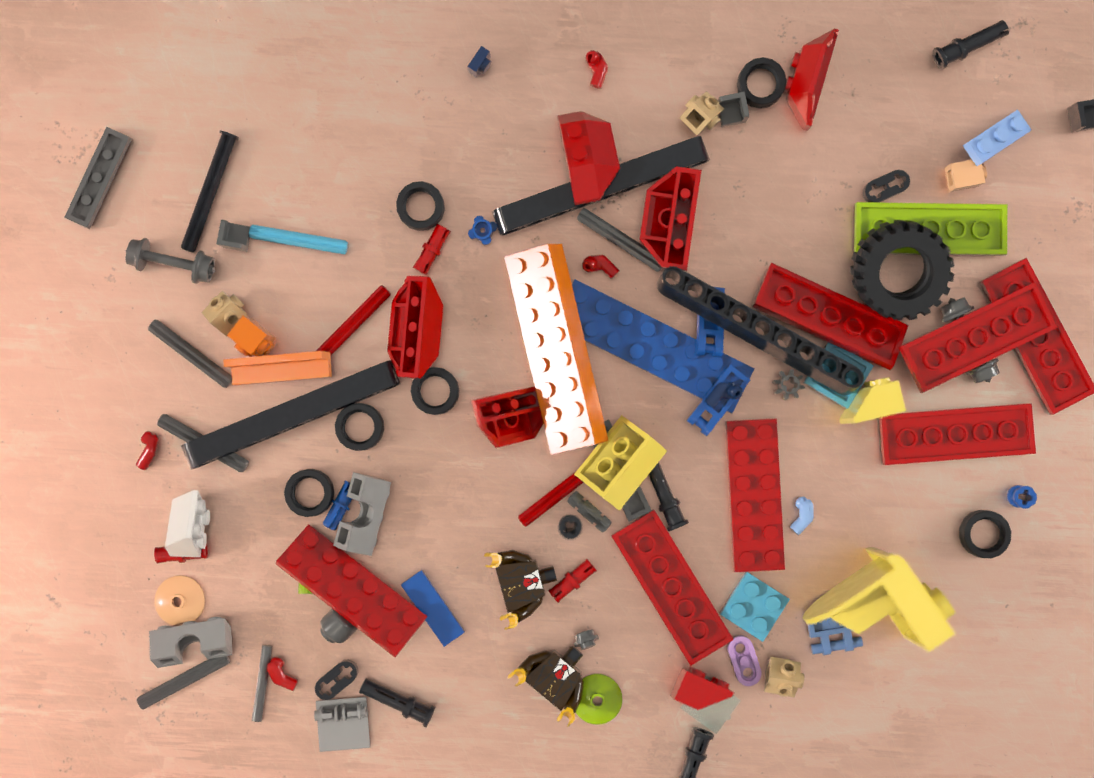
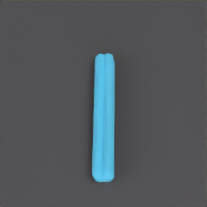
M251 225L249 229V237L252 239L339 254H346L348 249V242L346 240L258 225Z

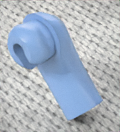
M804 496L796 500L795 506L799 509V517L790 526L797 535H800L814 519V504Z

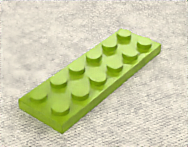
M856 202L854 252H858L860 246L857 244L861 239L865 241L868 238L867 232L871 229L877 230L880 228V224L885 222L891 224L894 223V220H904L905 222H917L937 233L943 239V243L948 245L951 251L949 255L1005 256L1007 255L1008 204ZM901 247L890 254L920 253L911 247Z

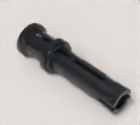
M1001 20L964 39L955 38L951 44L942 48H934L933 57L937 66L940 69H944L955 60L965 59L968 53L1009 34V30H1007L1009 29L1008 25L1004 20Z
M658 462L648 475L661 503L658 509L660 512H663L667 520V530L669 532L688 524L689 521L684 518L679 507L681 502L674 498L661 465Z
M574 515L562 517L559 522V532L564 538L575 539L581 534L582 524L578 517ZM566 522H574L573 528H567Z
M367 678L364 680L359 691L360 694H364L402 712L404 718L410 717L423 723L425 728H427L436 708L435 706L429 707L418 702L415 697H409L408 699Z
M698 727L692 728L693 736L689 747L685 748V755L687 757L679 778H696L701 762H704L707 758L706 750L710 740L714 738L713 733Z

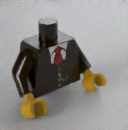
M515 550L498 553L487 552L484 556H491L492 563L485 565V567L496 569L506 609L509 613L502 615L500 620L509 619V626L505 627V630L515 628L519 622L531 616L542 604L543 597L545 596L543 585L557 581L554 567L539 570L536 560H532L528 554Z
M571 646L563 656L556 650L552 652L544 650L529 655L520 664L518 669L508 674V679L513 675H517L519 681L515 686L526 682L560 711L564 708L558 715L557 721L559 722L563 716H566L569 719L566 727H569L575 720V713L583 695L584 681L581 678L582 672L575 667L583 654L574 646Z

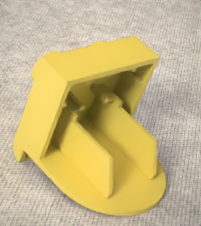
M875 547L865 549L873 561L822 595L803 614L806 624H814L831 617L834 621L857 634L862 633L889 615L905 639L928 652L955 635L946 621L955 614V610L945 595L937 587L931 590L926 583L923 582L921 584L901 556Z

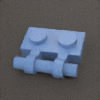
M831 617L814 624H807L809 637H820V643L811 645L813 655L820 653L829 655L832 651L845 650V652L853 651L854 648L863 646L861 636L852 638V630L834 621ZM842 633V640H829V635Z

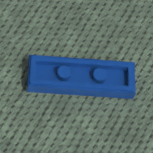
M423 570L401 584L416 608L428 616L425 621L444 647L465 633V630Z

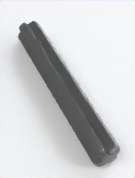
M586 208L580 211L577 217L578 221L656 271L662 269L645 246Z
M159 320L151 322L148 331L219 385L227 388L232 383V376L163 323Z
M162 414L157 422L159 427L185 442L204 436L167 414ZM236 453L218 459L238 472H244L249 463L248 460Z
M228 656L208 659L139 696L137 703L141 709H146L228 665L230 659Z

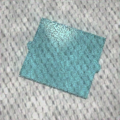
M707 675L705 676V678H706L707 680H709V681L712 680V679L709 678ZM733 695L731 698L700 710L682 704L680 708L717 734L725 721L731 719L730 714L741 700Z

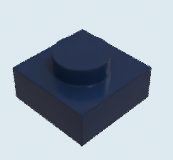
M483 46L480 47L467 66L470 74L477 78L480 73L484 74L488 70L492 62L489 60L491 58L490 51Z

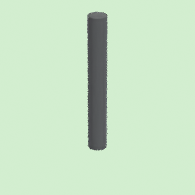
M262 645L252 721L262 722L268 680L267 664L270 663L272 652L271 645Z

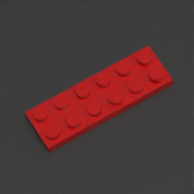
M1024 258L980 281V284L991 303L1036 282L1058 328L1015 348L1049 414L1054 415L1094 394V383L1028 259Z
M772 262L767 269L752 308L888 370H891L895 365L900 351L898 347L902 346L909 326L891 317L881 316L866 305Z
M1033 282L898 348L920 393H924L1058 327L1036 282Z
M1032 403L899 413L879 418L883 465L1036 454Z
M777 419L725 421L733 571L785 570Z
M654 509L611 535L690 666L734 640Z
M308 524L276 560L275 564L396 658L428 616L343 550L333 546L334 543Z

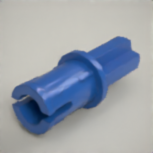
M346 480L336 499H332L333 505L323 521L325 527L334 531L337 529L346 510H350L348 507L352 498L347 497L350 483Z

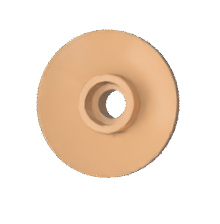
M182 575L173 576L166 579L158 587L154 599L155 608L158 615L165 622L174 626H181L184 622L195 621L199 618L205 607V594L200 584L194 579ZM175 597L181 599L182 603L180 606L174 604Z

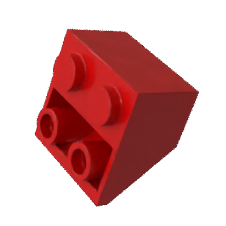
M690 666L688 670L681 669L670 696L680 703L700 710L731 698L734 692L728 689L730 684L716 677H713L710 681L705 678L706 673Z

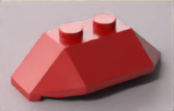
M835 28L803 45L799 53H794L791 62L794 72L792 77H787L785 91H788L786 101L801 128L805 131H808L813 123L839 30Z
M583 111L558 115L557 119L574 203L579 205L600 201L604 192L620 170L611 123Z
M676 166L647 189L639 240L663 268L675 266L687 271L702 170Z
M407 276L404 281L405 283L392 300L387 352L398 377L421 379L439 356L444 305L431 277Z
M535 386L471 400L477 426L495 448L534 439L544 424Z

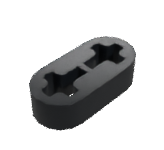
M894 170L865 185L862 193L863 198L867 202L880 203L898 195L909 187L910 177L903 170ZM895 175L898 179H903V183L900 184L901 188L898 185L892 187L888 185L895 180ZM871 186L875 189L883 186L884 190L878 194V198L875 195L870 196Z
M349 659L338 663L317 681L315 685L316 695L323 700H330L357 677V664ZM341 666L345 668L350 666L352 668L350 672L352 677L349 678L346 675L340 680L337 676L343 671ZM334 680L336 684L330 689L332 693L330 694L328 691L323 693L321 691L323 688L322 682L328 684Z

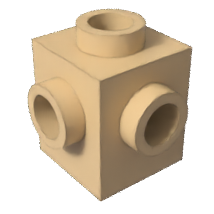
M706 91L700 97L694 95L685 105L687 110L681 115L680 119L696 135H699L706 128L711 130L721 120L718 115L724 108L714 96H711Z
M223 291L218 296H215L201 312L210 324L226 337L243 315L248 316L241 308L244 303L234 294L229 297Z
M771 657L765 670L764 692L794 698L798 688L802 689L804 684L801 662Z

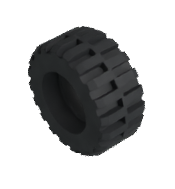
M894 220V223L891 224L885 222L880 224L879 229L875 230L873 228L867 232L868 238L865 241L861 239L857 244L860 248L858 252L853 253L852 260H854V266H850L851 274L854 277L852 283L858 291L859 297L881 316L891 317L902 321L905 317L908 320L917 319V314L921 313L925 316L931 313L929 309L931 306L938 307L942 303L940 300L942 294L948 295L950 288L947 287L948 281L953 282L954 273L951 272V268L954 267V260L949 257L951 251L937 233L924 225L913 221L905 222L904 220ZM901 247H911L917 250L923 258L924 268L922 276L909 290L899 293L891 292L880 281L881 265L892 251Z

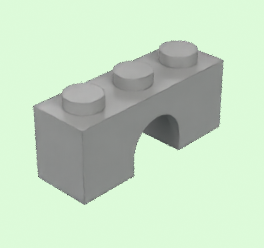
M353 472L347 497L359 502L360 514L352 522L340 521L333 546L348 552L372 556L373 548L377 542L376 537L379 526L383 520L386 500L390 494L391 482L378 477Z
M211 617L207 621L198 623L188 621L184 622L181 626L175 627L168 625L160 626L157 630L149 631L150 660L157 668L183 664V651L189 644L194 642L200 643L201 652L207 659L233 655L231 626L225 618Z

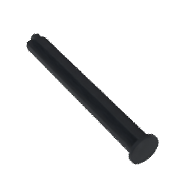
M222 130L219 132L221 134L220 140L181 244V248L189 252H195L233 145L235 140H239V137Z

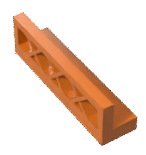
M326 351L223 359L224 367L231 368L232 385L332 377L330 352Z

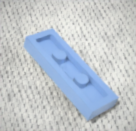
M1016 110L964 144L963 147L975 165L979 166L1032 129L1019 110Z

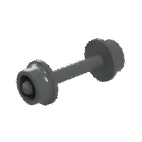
M147 238L142 240L132 239L128 244L127 250H125L126 264L135 266L138 271H142L145 268L147 261L192 271L191 280L195 284L198 282L209 283L215 272V259L205 255L204 251H199L194 261L151 252L150 242Z
M965 297L958 300L950 298L949 304L941 307L943 314L942 322L953 318L956 320L973 310L974 306H970ZM998 358L992 359L967 371L966 374L971 375L975 383L982 381L990 383L992 377L1000 373L997 366L999 360Z

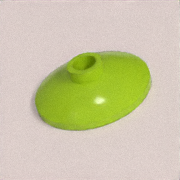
M591 674L582 678L584 681L583 695L576 714L585 722L595 725L605 724L614 719L622 706V693L618 684L611 677L604 674ZM594 697H601L602 703L595 705L593 703Z

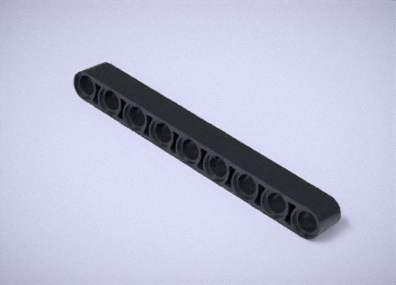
M702 136L682 141L619 164L620 170L604 192L600 201L660 180L676 166L693 168L708 162L710 158ZM569 182L493 210L492 214L502 236L599 201L575 205L571 183Z
M670 266L663 271L658 279L657 289L662 295L835 392L849 395L863 384L864 375L856 366L684 270ZM666 278L674 280L676 285L669 284ZM688 290L694 291L698 297H692ZM711 303H716L720 310L714 309ZM733 315L739 316L742 322L734 320ZM755 327L762 329L764 335L757 333ZM778 340H782L786 344V348L780 346ZM800 352L805 353L808 360L803 359ZM822 364L829 367L830 373L823 369ZM845 377L851 379L853 385L848 384Z
M391 360L385 361L181 445L190 470L377 395L401 383Z

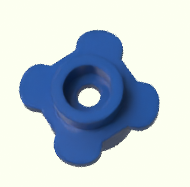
M482 216L475 217V223L472 229L468 231L469 237L480 240L484 245L490 244L491 236L497 230L496 223L493 221L489 222ZM484 228L485 232L482 233L480 229Z

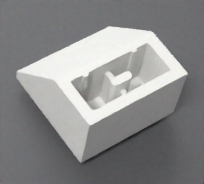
M192 490L172 499L165 548L170 556L201 557V550L206 547L207 536L204 530L205 525H209L210 511L206 509L205 500H202L198 490Z

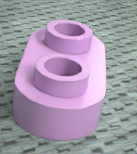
M743 635L734 636V640L728 643L727 650L735 676L742 685L753 686L761 678V669L754 646L747 637ZM744 644V650L737 652L736 645ZM745 668L752 669L750 676L743 675Z

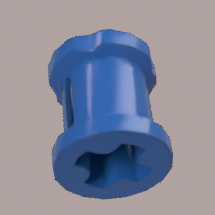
M1015 485L1008 490L1007 500L1014 507L1027 509L1036 503L1037 494L1029 486ZM1018 495H1025V500L1018 499Z

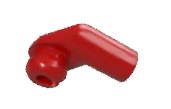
M591 50L585 57L594 73L590 86L601 89L608 71V65L599 52Z
M605 255L588 256L582 263L584 271H603L611 279L620 271Z
M146 431L140 439L146 446L137 460L136 466L142 470L148 469L155 457L159 442L158 436L156 434L153 435L150 431Z
M272 658L270 663L267 664V671L272 682L294 691L298 679L284 674L282 669L284 661L281 658Z

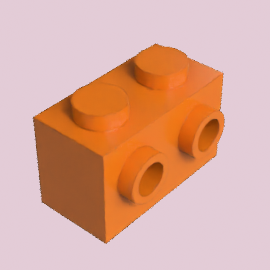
M244 315L227 335L237 343L234 347L243 355H248L249 357L253 355L266 356L275 346L273 341L276 337L255 320Z

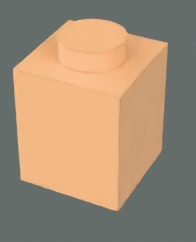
M973 160L951 163L945 167L949 192L979 187L986 183L987 170L984 164L976 166Z

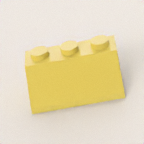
M890 377L864 382L865 387L860 388L848 409L844 410L839 420L840 424L859 423L905 412L906 409L899 381L891 382Z
M622 415L608 431L609 441L599 443L574 474L619 511L667 452L651 436Z

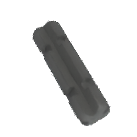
M575 491L568 498L567 502L573 508L577 507V511L591 524L595 523V527L599 531L605 532L611 525V520L605 515L602 517L601 512L588 500L584 501V497Z

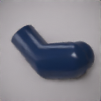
M720 382L704 401L712 408H715L722 398L739 399L743 394V390L735 382Z

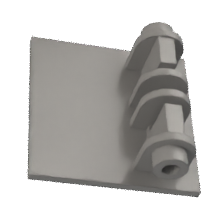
M366 697L316 701L314 717L318 724L320 752L370 748Z

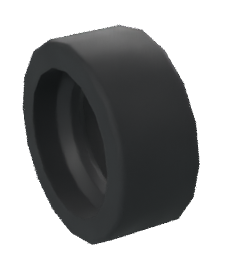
M765 57L753 59L744 66L738 76V93L745 92L747 104L751 107H770L778 101L785 91L787 82L785 71L773 59ZM761 68L772 72L776 79L774 92L762 98L753 95L747 87V79L750 73Z
M423 181L412 182L406 185L399 193L396 201L397 213L402 222L409 228L417 231L429 230L435 227L442 220L445 211L444 200L439 190L432 184ZM416 192L428 193L435 201L433 215L424 221L412 219L406 211L407 199Z
M431 367L421 379L414 378L412 382V400L418 409L427 414L439 415L446 413L458 401L460 391L458 382L450 372L443 368ZM433 376L445 379L450 388L449 398L445 403L438 406H432L424 402L420 393L423 382Z
M364 403L351 404L343 408L335 422V434L339 442L346 448L355 451L368 450L376 446L384 432V420L380 413L373 406ZM356 412L368 414L374 422L373 435L364 442L353 441L345 432L346 420Z
M315 469L300 470L293 474L287 481L284 490L285 502L290 510L304 517L317 516L326 511L332 504L331 501L335 494L330 478L322 471ZM305 478L318 480L324 488L323 500L315 507H303L295 498V488Z
M978 510L970 513L963 519L959 528V538L962 546L968 553L976 557L992 559L1000 556L1007 550L1011 542V529L1009 523L1002 515L994 511ZM982 519L993 521L1000 531L997 544L989 549L977 547L971 539L973 525Z

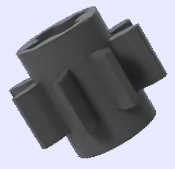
M790 369L788 375L780 371L779 376L781 378L772 381L778 387L774 393H783L784 400L789 398V394H792L794 398H798L797 391L805 389L803 385H800L799 381L803 376H794V369ZM790 378V383L794 384V388L787 391V386H784L783 382L788 381Z

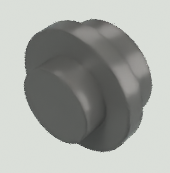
M593 629L587 630L574 636L576 640L574 645L575 647H581V650H585L595 646V641L599 637L595 635Z

